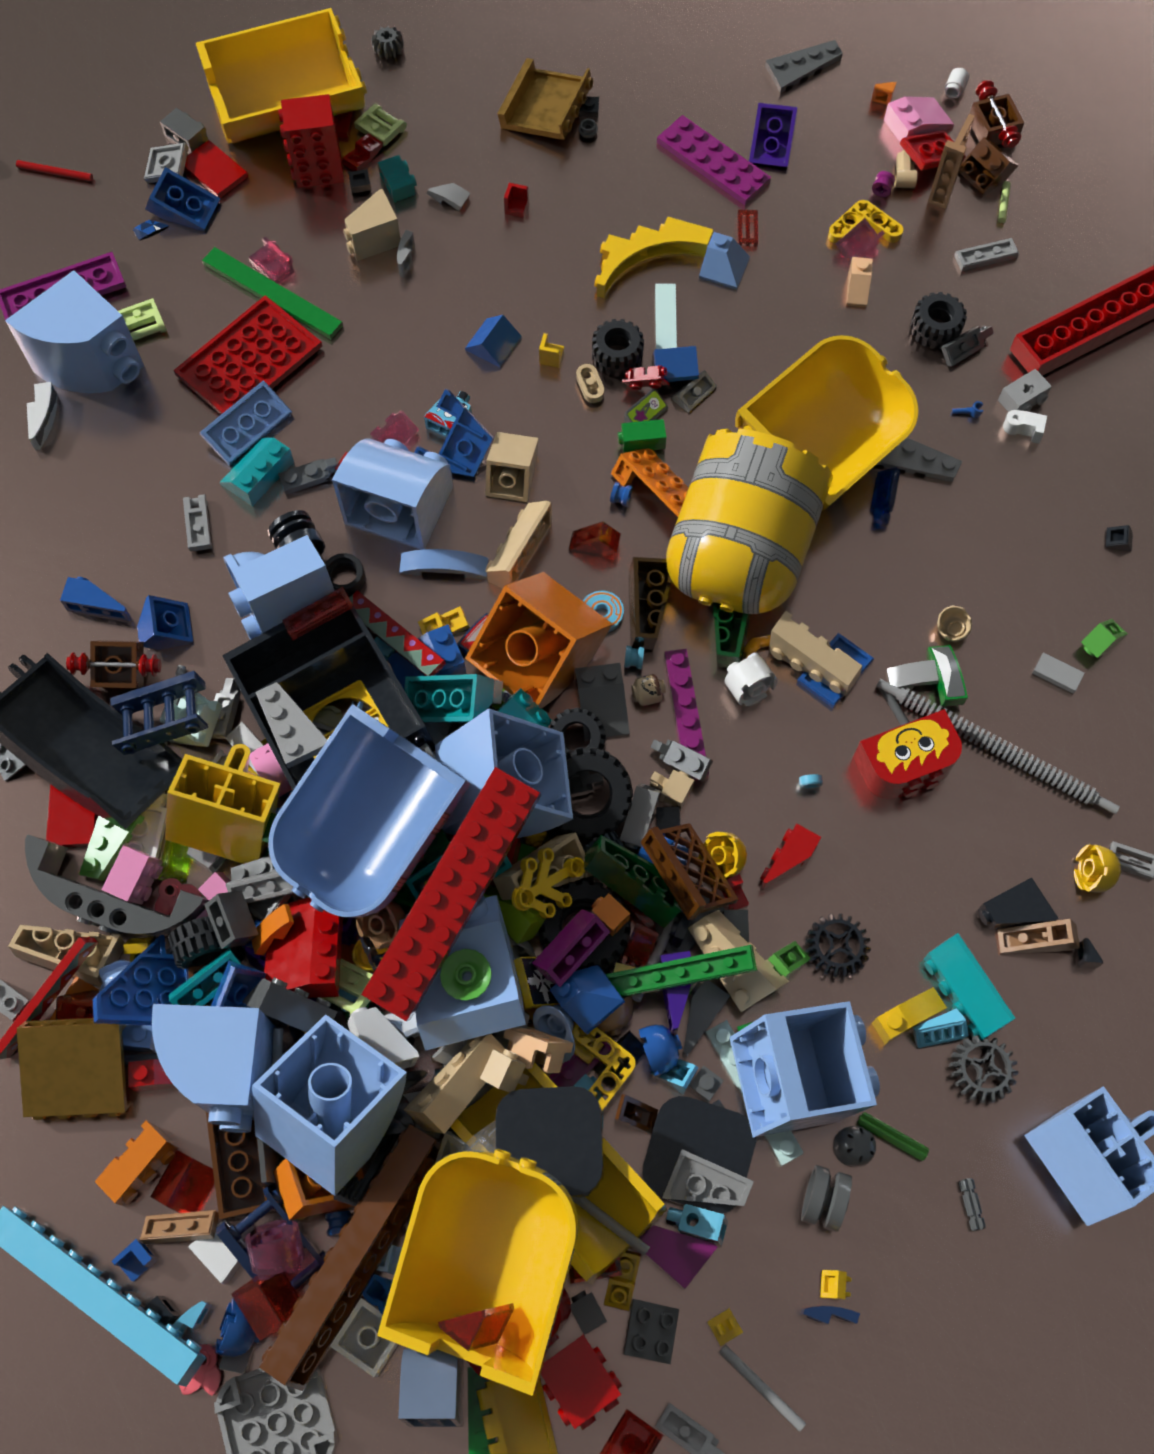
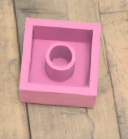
M123 845L102 890L127 902L143 904L151 895V885L154 879H157L162 872L163 867L161 865L163 861L138 849Z

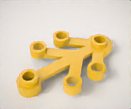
M543 848L537 854L540 867L535 885L530 887L533 872L537 870V862L534 858L523 859L520 864L523 871L521 885L513 890L511 899L513 906L519 911H526L532 908L538 911L542 918H552L556 912L555 906L552 903H543L535 899V897L541 894L556 901V905L559 908L570 907L572 904L571 895L559 892L551 887L568 876L571 878L582 876L585 872V863L579 857L569 858L564 863L562 869L548 876L550 864L554 859V852L551 848Z

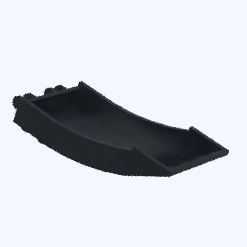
M46 653L38 663L33 662L25 654L21 655L19 661L28 671L25 673L14 663L9 665L10 673L17 680L3 692H0V743L31 770L66 796L112 824L126 830L170 788L183 759L165 743L136 751L133 754L123 755L112 746L113 740L123 738V715L84 686L50 654ZM133 723V734L144 731V729Z

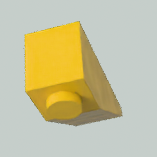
M932 987L878 1016L872 1022V1025L886 1045L910 1031L913 1027L944 1011L947 1007L935 988Z

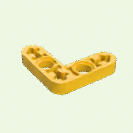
M859 200L830 226L828 233L830 242L841 244L864 224L886 241L896 243L902 238L903 226L871 202ZM852 219L855 221V224H847L845 220ZM881 219L883 223L876 224L873 220Z
M576 1024L573 1030L574 1040L607 1066L588 1090L593 1093L595 1098L598 1095L597 1092H594L596 1088L602 1095L608 1097L606 1100L601 1097L598 1101L603 1112L633 1073L635 1059L632 1054L597 1027L589 1035L594 1039L596 1034L600 1037L595 1040L593 1047H590L591 1040L586 1036L582 1039L579 1037L580 1027ZM601 1042L609 1043L612 1048L611 1052L608 1055L599 1054L597 1051L598 1044ZM627 1058L629 1059L628 1065L630 1068L622 1069L619 1076L623 1078L620 1080L615 1073L610 1072V1069L613 1068L616 1072L620 1066L618 1060L624 1061ZM604 1078H613L616 1082V1087L611 1091L604 1090L601 1085Z

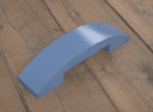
M413 550L401 554L399 573L400 575L422 576V572L465 574V578L487 579L486 567L489 559L478 554L457 550Z

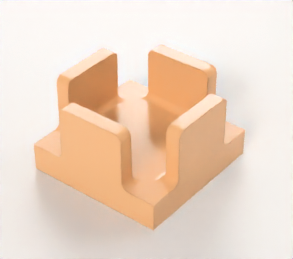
M534 1028L507 1029L503 1038L509 1039L507 1050L518 1054L517 1060L525 1063V1068L531 1069L534 1062L544 1065L543 1072L546 1073L560 1072L565 1053L572 1052L574 1044Z

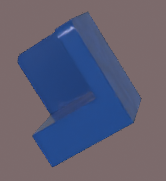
M135 1239L112 1260V1263L115 1266H120L129 1279L135 1282L158 1259L146 1244H143L139 1239Z

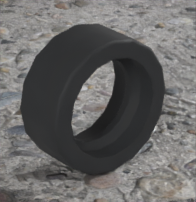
M340 553L330 557L325 562L335 593L344 589L347 596L350 597L357 590L360 591L363 588L365 571L357 557L348 553ZM341 566L353 567L357 572L356 578L345 585L333 583L331 574L336 568Z

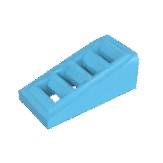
M957 1008L913 1027L915 1043L918 1048L955 1041L969 1036L966 1019Z

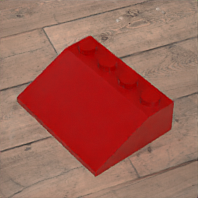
M310 897L287 903L290 907L294 923L283 940L274 938L266 951L264 969L266 976L264 979L272 982L275 977L288 983L286 989L294 992L297 987L310 993L308 998L339 997L343 917L333 915L325 910L323 912L318 911L310 905L312 901Z

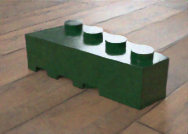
M602 835L585 853L584 869L663 928L681 911V907L653 863Z

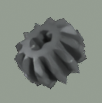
M380 26V30H374L371 42L375 54H378L380 58L385 56L386 59L391 56L395 58L396 54H401L404 46L401 31H397L396 27L390 28L389 26L386 28Z

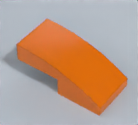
M284 904L274 910L257 926L256 929L259 935L251 940L256 955L264 956L274 938L283 940L294 923L288 904Z

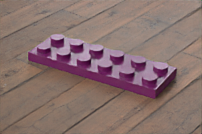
M681 115L657 137L659 145L744 205L751 201L771 181V176L684 115Z
M113 252L0 289V307L5 320L73 270L100 295L125 288L126 284Z

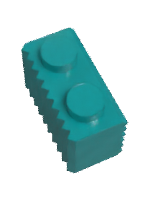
M396 155L377 162L379 175L393 202L415 195L417 182L414 175L409 174L406 160H402L400 155Z

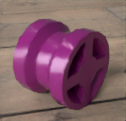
M888 171L879 172L872 185L873 193L879 197L889 196L895 183L894 175Z

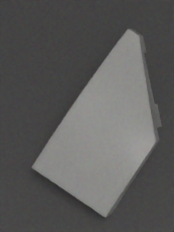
M454 183L430 188L426 193L440 204L444 200L458 211H460L470 195L468 191Z

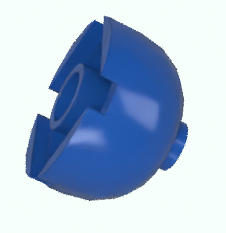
M657 1024L639 1029L640 1037L645 1042L643 1047L655 1077L671 1071L678 1063V1050L683 1049L678 1034L673 1035L669 1028Z
M232 1299V1303L229 1302L219 1328L222 1340H216V1354L230 1357L240 1356L251 1348L253 1342H259L263 1327L258 1326L259 1316L253 1306L237 1299Z

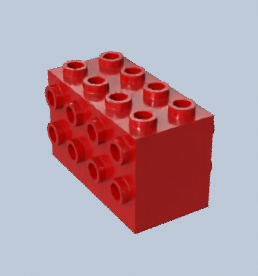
M325 94L281 100L282 109H278L280 122H283L280 125L281 136L285 138L283 140L285 152H289L287 154L288 165L293 166V168H290L292 180H296L297 187L303 188L345 182L330 95Z
M584 1334L544 1362L541 1370V1376L546 1382L542 1388L550 1401L556 1398L561 1407L557 1412L566 1427L572 1424L574 1429L580 1426L582 1430L596 1421L594 1415L601 1409L607 1413L620 1403L617 1399L621 1395L618 1389L622 1387L614 1371L611 1370L608 1373L604 1368L603 1363L607 1360L598 1346L593 1349Z

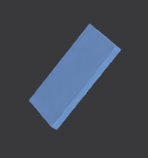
M263 380L200 432V435L230 466L261 438H264L288 418L292 411Z

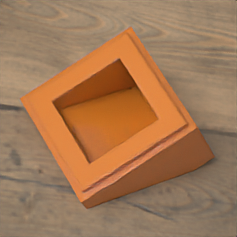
M897 82L875 84L871 101L888 105L892 101Z

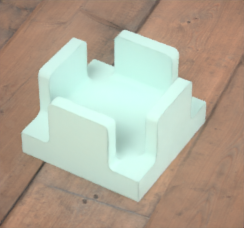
M196 692V713L208 724V728L196 734H189L169 742L208 747L223 705L218 701H209L203 695ZM186 696L180 698L178 706L174 704L175 720L187 717ZM165 707L160 718V722L165 724Z

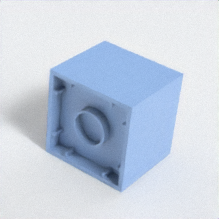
M850 1001L765 1014L729 1037L753 1138L836 1123L877 1105L875 1097L878 1096L880 1091L879 1078L875 1069L866 1064L862 1049L866 1042L865 1025L860 1016L853 1015Z

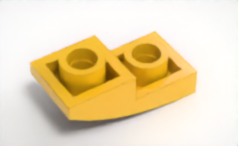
M626 1250L612 1264L604 1305L626 1311L630 1310L641 1253Z

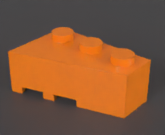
M147 1120L141 1125L144 1130L136 1140L130 1138L125 1144L128 1149L119 1158L115 1157L95 1180V1183L115 1204L122 1206L124 1203H130L137 1196L138 1193L136 1191L143 1184L146 1185L155 1178L158 1168L162 1164H168L176 1155L174 1152L178 1149V1146L158 1126Z

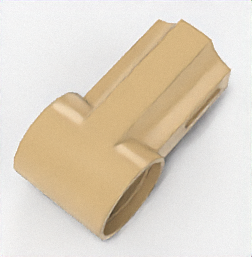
M903 150L897 153L894 188L915 189L917 170H914V161Z

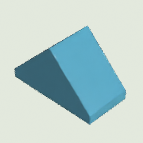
M679 1059L677 1065L671 1071L655 1078L684 1095L696 1075L698 1067Z

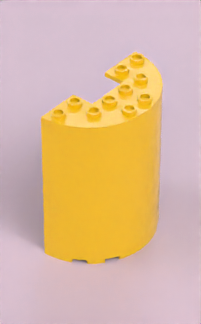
M332 8L196 43L207 83L228 144L280 131V125L283 122H280L278 109H282L281 100L329 94L334 116L365 107L364 95L367 93L364 81H360L362 78L359 68H355L351 57L348 58L347 46L343 44V41L346 40L343 28H341L338 15L334 16Z

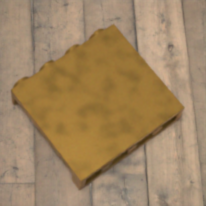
M526 58L497 113L500 127L502 129L565 140L568 132L572 129L575 118L579 115L582 104L586 101L589 90L593 87L594 81L591 78L590 69H586L583 77L536 69L534 59Z
M94 1018L25 1021L17 1027L23 1117L42 1120L48 1118V1116H58L59 1119H67L73 1115H83L85 1118H91L98 1114L106 1113L112 1117L124 1114L131 1106V1101H127L122 1037V1030L126 1027V1024L94 1023Z

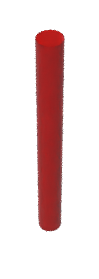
M21 160L16 161V168L89 182L93 180V174Z

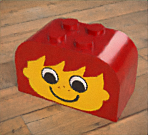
M944 709L860 741L853 759L867 788L874 795L882 799H895L904 795L905 797H910L924 787L926 789L936 787L940 781L948 776L961 755L962 743Z

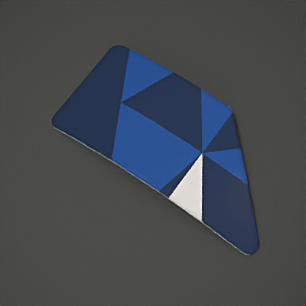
M147 220L133 228V231L137 238L141 240L143 237L159 229L168 227V225Z

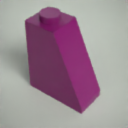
M655 1225L649 1230L647 1229L639 1237L640 1240L650 1247L645 1256L683 1290L686 1289L718 1248L714 1243Z

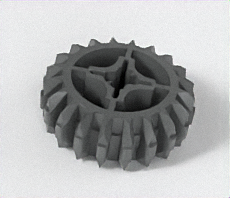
M973 1036L972 1041L966 1038L963 1040V1045L959 1044L956 1046L958 1053L954 1052L951 1054L952 1059L956 1062H951L949 1067L956 1069V1071L952 1072L950 1077L958 1078L954 1086L959 1087L962 1085L964 1087L961 1091L962 1095L970 1092L969 1098L971 1101L975 1100L977 1096L982 1104L986 1102V1099L990 1103H994L996 1097L1002 1100L1005 1098L1004 1093L1009 1094L1012 1092L1010 1086H1014L1017 1083L1013 1076H1017L1019 1071L1012 1069L1013 1066L1017 1065V1061H1010L1009 1057L1013 1055V1052L1009 1051L1006 1053L1004 1051L1006 1044L1003 1043L998 1046L997 1038H993L990 1042L988 1037L982 1041L978 1036ZM971 1051H986L981 1059L967 1057ZM994 1057L998 1060L1001 1069L994 1064ZM985 1063V1070L987 1072L982 1076L983 1068L980 1066ZM966 1069L973 1073V1082L968 1077ZM986 1079L1000 1081L995 1088L981 1087Z

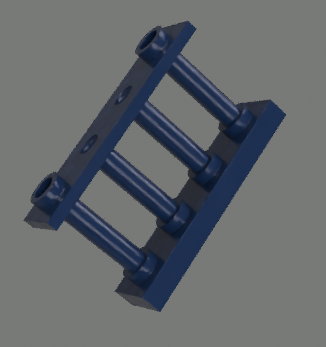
M191 671L112 697L111 706L123 715V738L113 740L112 746L123 755L133 754L136 751L189 734H196L201 730L207 729L208 724L196 713L195 693L206 689L205 681L195 671ZM186 696L187 717L175 720L174 700ZM165 703V724L154 727L153 707ZM144 710V731L133 734L132 714Z
M266 1187L263 1189L264 1195L267 1198L264 1203L236 1226L232 1225L229 1227L224 1221L216 1228L217 1236L283 1316L290 1309L288 1301L291 1298L290 1294L312 1277L315 1272L320 1270L324 1264L326 1252L325 1250L319 1252L294 1219L289 1220L286 1209L282 1205L283 1200L276 1189L271 1192ZM275 1208L283 1220L255 1244L245 1247L240 1241L242 1238L241 1234ZM291 1228L299 1240L270 1265L261 1267L256 1261L258 1254ZM307 1248L315 1260L285 1286L280 1285L277 1287L272 1281L275 1278L274 1274Z

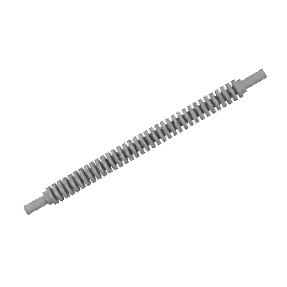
M881 678L876 685L878 688L895 696L899 704L902 705L905 701L904 707L907 708L909 704L911 705L910 710L916 707L915 713L917 714L921 710V716L925 713L928 716L941 711V705L935 708L937 703L934 702L931 706L930 699L926 703L924 702L926 697L923 696L921 700L919 699L920 694L914 697L915 691L909 694V688L899 689ZM949 712L948 716L955 730H959L958 735L961 736L964 733V739L970 736L969 742L975 739V745L978 742H981L979 746L983 748L984 744L987 745L984 750L988 751L989 748H992L990 751L992 754L996 750L997 757L1002 753L1001 759L1004 760L1007 756V762L1009 763L1013 759L1012 765L1015 766L1018 762L1017 767L1021 769L1024 765L1023 770L1025 772L1029 768V774L1032 775L1034 771L1035 777L1041 774L1040 780L1043 781L1046 777V783L1052 780L1051 786L1057 783V789H1060L1061 786H1063L1061 790L1063 792L1069 789L1068 795H1071L1073 792L1072 797L1074 798L1080 795L1078 800L1082 801L1085 798V804L1090 803L1093 805L1095 803L1113 814L1118 812L1120 806L1101 797L1096 788L1092 787L1089 790L1091 785L1086 784L1083 787L1085 782L1081 781L1078 784V778L1072 781L1074 776L1070 775L1067 778L1068 773L1066 772L1061 775L1063 771L1061 769L1056 773L1057 767L1053 766L1050 769L1051 764L1049 763L1045 767L1046 761L1042 760L1039 763L1040 758L1038 757L1034 761L1035 756L1033 754L1028 758L1029 752L1026 751L1023 755V749L1017 752L1018 746L1015 745L1012 749V743L1006 746V740L1000 743L1001 737L995 740L997 735L993 734L992 737H989L991 732L988 731L985 735L986 729L982 728L981 731H978L980 726L977 725L974 729L975 723L972 722L969 726L967 725L969 720L966 719L963 723V717L957 720L958 714L952 717L953 712Z

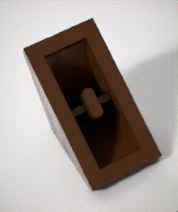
M622 1094L614 1124L652 1134L658 1109L626 1094Z

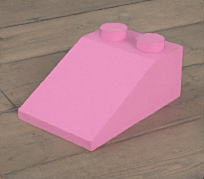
M903 97L888 103L884 118L885 123L899 142L905 137L947 130L954 126V123L934 97Z

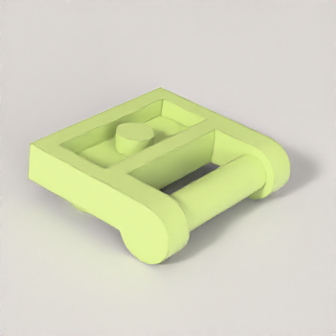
M376 103L354 122L357 130L365 135L369 133L383 142L384 147L399 132H404L407 127L405 121L396 119L382 110V107Z
M153 298L118 311L123 316L129 330L154 321L157 322L151 326L131 332L133 341L159 331L161 333L167 331Z
M341 959L339 988L358 998L355 1003L341 996L322 997L321 999L350 1012L351 1016L353 1011L366 1007L370 1000L361 994L373 974Z

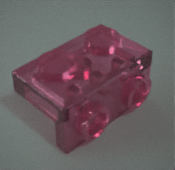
M864 218L835 244L850 263L852 257L864 258L868 254L866 250L869 247L871 249L876 247L881 242L879 238L885 233L883 230L876 233L866 218Z

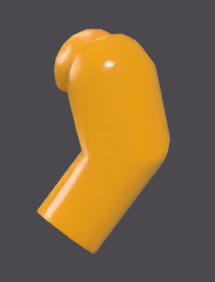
M771 635L750 639L744 647L745 657L747 658L752 653H757L756 651L759 648L768 647Z

